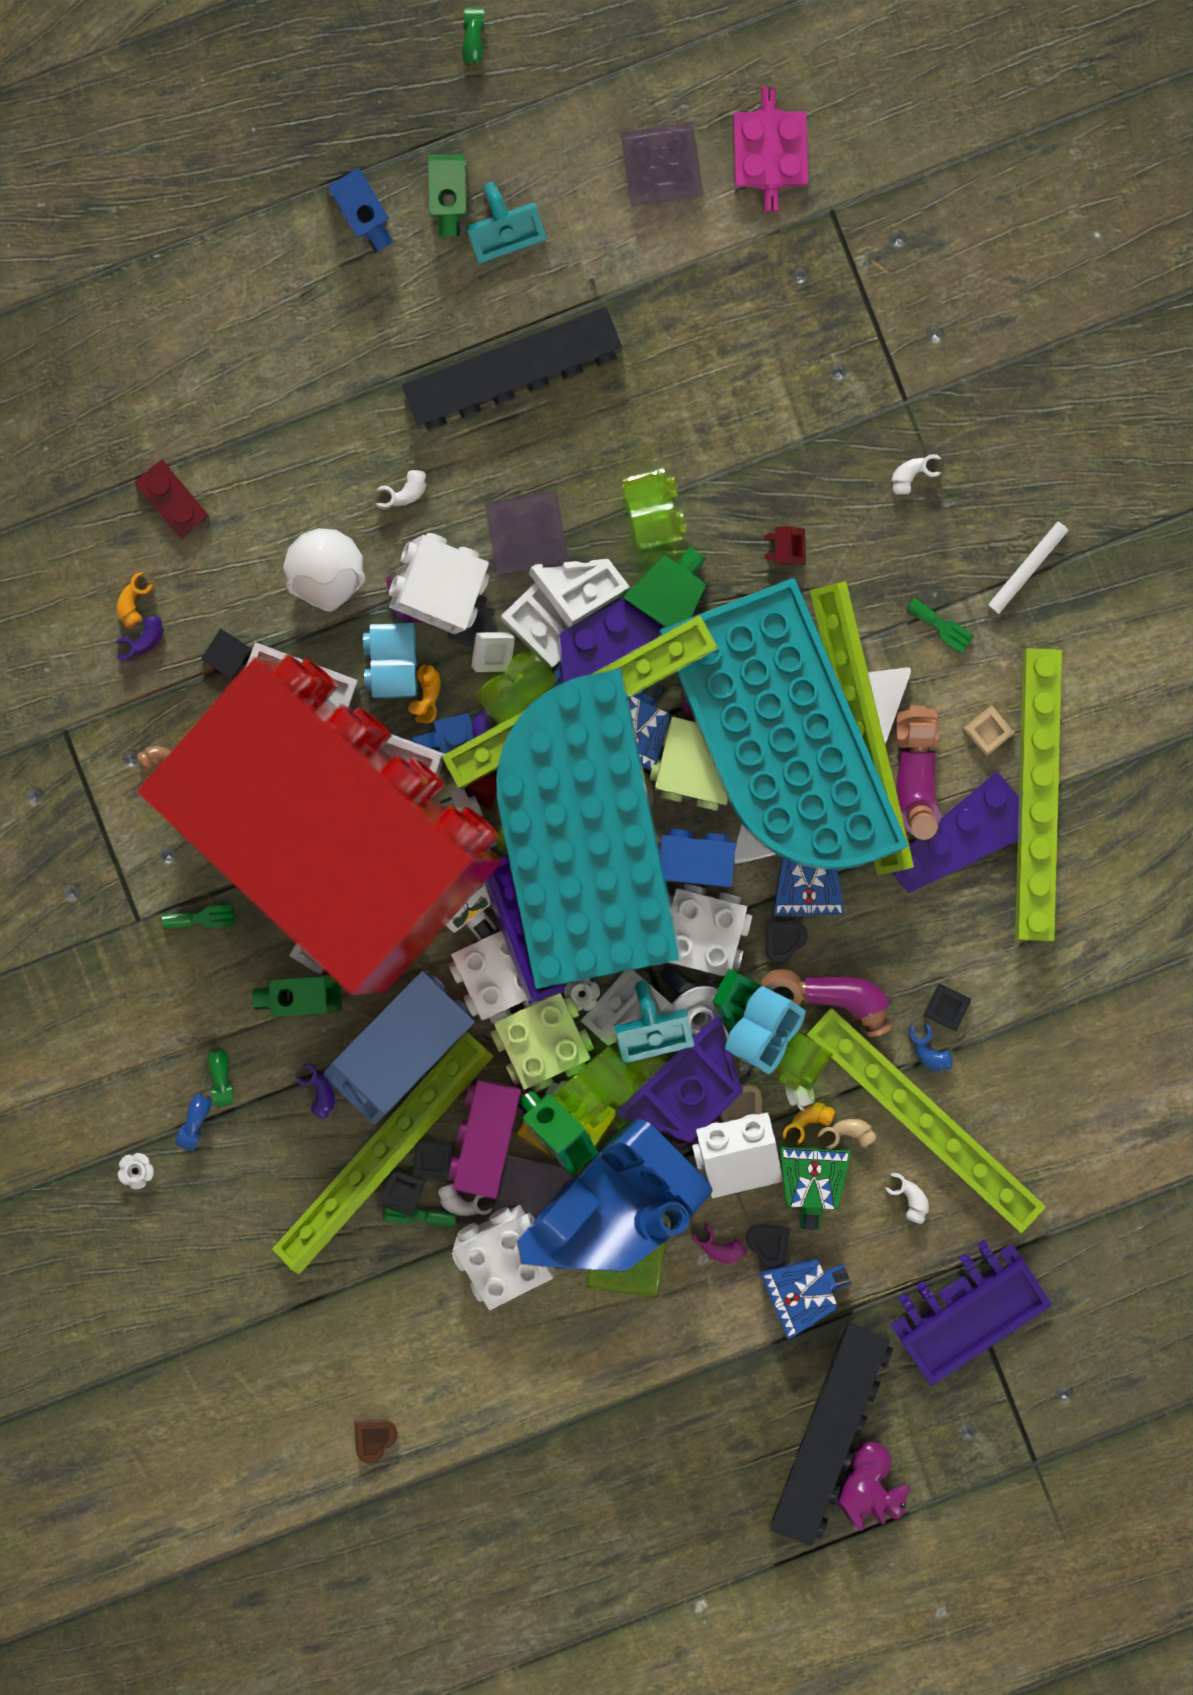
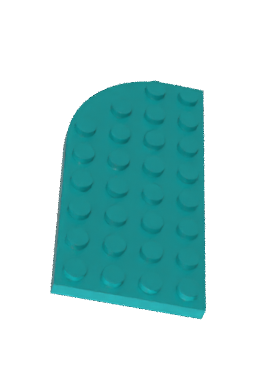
M795 578L699 614L702 616L719 649L675 672L727 798L736 816L747 831L776 855L796 864L816 869L835 870L859 867L907 849L908 843ZM697 616L659 630L658 634L662 636Z
M622 669L610 670L575 678L557 685L536 699L516 721L503 746L497 772L498 806L536 989L681 960Z

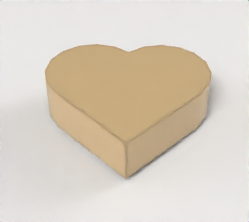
M750 1083L741 1084L743 1093L720 1114L723 1121L729 1122L742 1119L749 1114H762V1095L758 1087Z

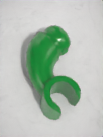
M467 7L464 9V29H466L462 46V59L467 66H469L470 62H475V66L482 62L481 30H484L485 13L483 8Z
M220 1048V1052H215L212 1049L208 1054L207 1064L214 1086H211L213 1105L215 1107L232 1105L234 1103V1091L232 1083L228 1084V1054L222 1048Z

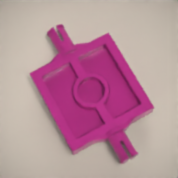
M768 87L760 88L761 109L754 112H734L732 114L734 187H753L764 191V212L766 213L771 211V202L772 213L779 212L778 190L786 187H806L808 185L806 111L785 112L776 109V87H770L769 89Z

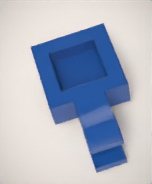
M466 713L433 721L436 732L411 738L412 742L430 749L440 747L441 753L447 754L474 739L470 715Z

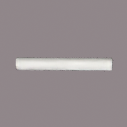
M1057 521L991 600L988 607L995 613L999 614L1069 531L1063 524Z

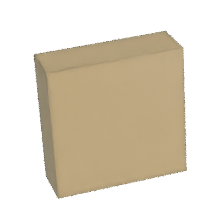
M992 705L963 728L985 757L1015 734Z

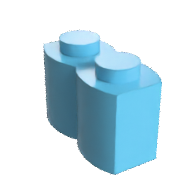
M370 624V633H363L364 655H371V669L364 670L365 691H372L373 699L417 698L415 624Z
M761 986L749 999L744 1012V1018L730 1031L725 1050L746 1063L770 1074L780 1063L785 1053L787 1042L798 1032L804 1020L806 1010L791 1000Z

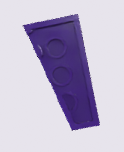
M995 772L940 819L937 832L933 837L926 840L917 838L909 845L914 867L891 872L892 875L908 893H911L1017 841L1019 796L1002 776Z

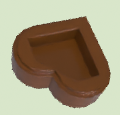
M385 1419L354 1422L357 1456L365 1463H376L383 1456L384 1449L391 1447L395 1443L398 1435L397 1427L393 1422Z

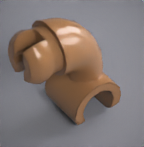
M150 746L145 748V751L139 753L136 759L144 770H150L155 765L159 766L171 750L162 746Z

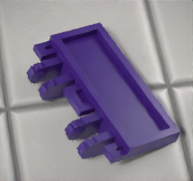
M985 1240L977 1244L978 1250L992 1267L991 1270L982 1276L975 1268V1263L969 1255L964 1253L958 1258L977 1286L972 1288L965 1276L961 1277L939 1292L940 1297L946 1304L944 1308H941L924 1281L917 1284L918 1292L932 1309L922 1316L918 1315L909 1296L902 1294L898 1297V1300L916 1326L911 1329L905 1318L901 1317L892 1323L891 1327L930 1386L1052 1306V1303L1013 1244L999 1252L1007 1264L1004 1268Z

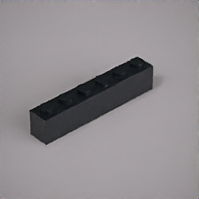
M606 306L402 384L418 429L426 427L427 432H431L448 425L446 419L460 414L461 419H465L482 412L480 406L494 401L495 406L508 403L516 399L514 393L528 388L529 393L542 390L550 386L548 380L560 375H562L564 380L576 377L584 373L582 367L594 362H596L598 367L610 364L618 360L616 354L622 352V345Z
M846 1322L769 1525L771 1531L810 1546L813 1545L815 1538H822L828 1523V1518L823 1517L828 1503L835 1504L841 1489V1484L836 1483L841 1469L848 1470L853 1458L854 1450L849 1448L854 1435L860 1437L867 1420V1416L862 1414L867 1400L873 1402L880 1386V1381L875 1380L880 1366L887 1367L893 1352V1347L888 1346L890 1342L888 1336L852 1322Z

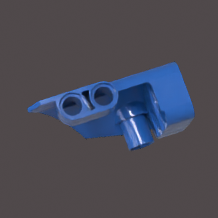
M634 1120L620 1128L580 1176L569 1181L518 1238L517 1246L520 1264L577 1270L627 1271L668 1239L685 1231L689 1224V1219L712 1194L713 1189L710 1183L656 1128L645 1120ZM663 1213L670 1219V1229L663 1223Z

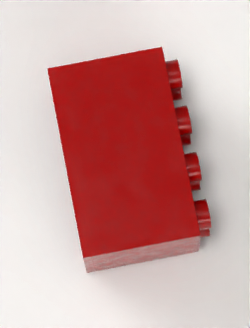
M286 654L280 662L254 657L136 792L349 993L358 995L387 992L503 862L488 848L499 834L484 818L471 808L465 806L462 811L452 805L445 808L436 800L435 797L445 787L444 782L429 767L413 756L408 762L397 754L391 758L382 749L392 737L391 733L374 716L361 707H358L354 712L344 704H341L339 707L335 706L329 700V697L339 686L328 673L312 660L305 658L300 662L290 654Z

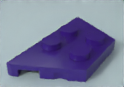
M623 599L616 601L557 636L558 653L561 658V666L559 667L560 681L564 683L575 678L593 674L660 637L658 632L664 627Z
M717 1015L693 1038V1047L681 1049L615 1113L620 1118L631 1122L637 1119L645 1120L659 1132L691 1143L697 1137L696 1129L704 1128L711 1124L743 1093L733 1056L725 1050L727 1037L720 1017Z

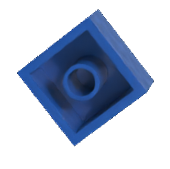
M670 829L669 836H661L660 856L665 881L731 887L736 843L728 842L729 835L707 833L705 840L691 838L692 831Z

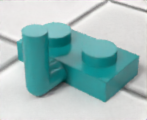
M488 182L484 185L483 191L490 205L493 217L466 226L479 264L547 240L535 202L507 212L497 185L494 182Z
M644 980L638 981L635 984V991L643 1019L614 1026L623 1064L693 1047L694 1041L686 1008L657 1015L649 983Z

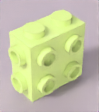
M672 717L670 725L668 724L662 744L665 746L662 760L658 759L657 764L652 766L649 780L656 781L655 789L661 791L660 798L681 803L683 796L697 799V807L717 811L718 805L726 806L728 798L696 722Z
M560 993L494 1022L497 1030L490 1033L499 1052L506 1050L512 1063L506 1065V1068L514 1085L521 1083L524 1090L532 1087L533 1091L537 1092L554 1084L551 1077L565 1071L567 1077H570L587 1069L585 1062L591 1059L589 1051L593 1050L594 1046L586 1029L580 1032L577 1029L573 1018L579 1016L571 996L563 998Z

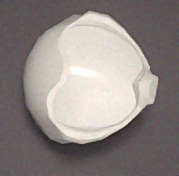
M321 528L300 535L288 548L283 565L287 580V591L312 606L321 608L326 612L335 611L365 582L362 554L351 538L337 530Z

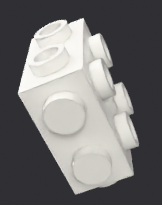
M427 533L426 536L421 535L405 545L401 555V562L404 563L400 576H395L389 589V595L392 596L389 608L452 634H457L466 630V628H470L475 621L478 609L474 605L478 594L481 595L488 584L489 574L486 573L489 562L480 559V554L466 547L456 549L447 545L445 538Z
M686 883L683 890L676 889L674 896L669 895L681 960L669 963L722 976L726 975L728 969L738 972L743 956V950L737 949L740 935H748L752 915L746 914L748 906L740 905L742 897L720 892L719 899L704 896L706 888Z
M502 931L451 954L454 961L448 965L456 983L458 984L462 981L465 983L469 995L464 996V1000L472 1017L479 1014L482 1021L490 1018L493 1024L512 1015L510 1007L521 1002L525 1008L538 1003H528Z
M768 1112L758 1115L749 1114L742 1119L725 1123H712L704 1128L696 1129L699 1144L692 1145L697 1169L710 1183L713 1189L712 1198L783 1182L776 1142Z
M520 1204L510 1210L508 1207H503L490 1215V1220L480 1225L476 1223L467 1225L458 1232L453 1247L452 1257L460 1271H466L472 1281L470 1286L473 1294L478 1301L485 1302L489 1311L553 1279L555 1268L520 1264L517 1240L535 1220L530 1213L525 1214Z

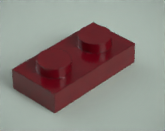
M162 459L134 482L180 539H183L210 517Z

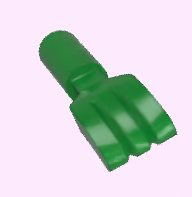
M915 597L906 608V610L927 625L935 627L938 630L939 638L961 654L964 652L965 647L969 645V641H972L974 638L973 634L956 622L943 621L937 617V613Z
M233 904L208 906L201 913L191 914L190 912L162 914L163 929L189 927L194 923H202L207 928L235 926L234 913L232 912L234 910Z
M417 1207L412 1217L388 1208H384L385 1214H383L384 1221L411 1224L415 1220L426 1221V1224L454 1228L456 1222V1214L431 1209L423 1211Z

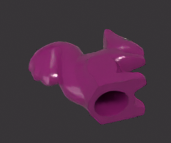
M877 1442L861 1444L854 1451L850 1463L854 1471L844 1480L840 1496L837 1498L841 1510L855 1530L858 1529V1531L864 1529V1519L870 1515H873L879 1524H885L884 1510L891 1518H901L906 1508V1496L911 1490L910 1486L901 1485L886 1492L880 1481L889 1473L892 1466V1457L888 1450Z

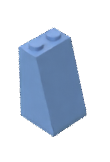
M421 971L331 1063L322 1075L373 1126L475 1022L470 1017L471 1013L468 1007L460 1000L456 999L453 1001L444 992L446 988L443 983L432 974L427 976Z

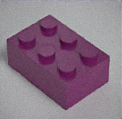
M482 1078L478 1079L477 1085L470 1084L464 1107L471 1109L469 1120H462L456 1140V1143L463 1145L460 1157L454 1156L452 1158L448 1179L454 1180L453 1189L496 1199L521 1095V1087Z

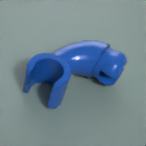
M925 1023L926 1035L921 1039H917L914 1036V1026L911 1025L908 1033L909 1037L913 1040L915 1053L920 1062L931 1071L950 1070L952 1068L951 1053L948 1051L938 1052L927 1045V1042L932 1037L930 1026Z
M197 1093L190 1101L186 1123L181 1126L175 1141L177 1146L194 1151L201 1135V1131H198L212 1106V1100L209 1095L207 1098H204L202 1093Z

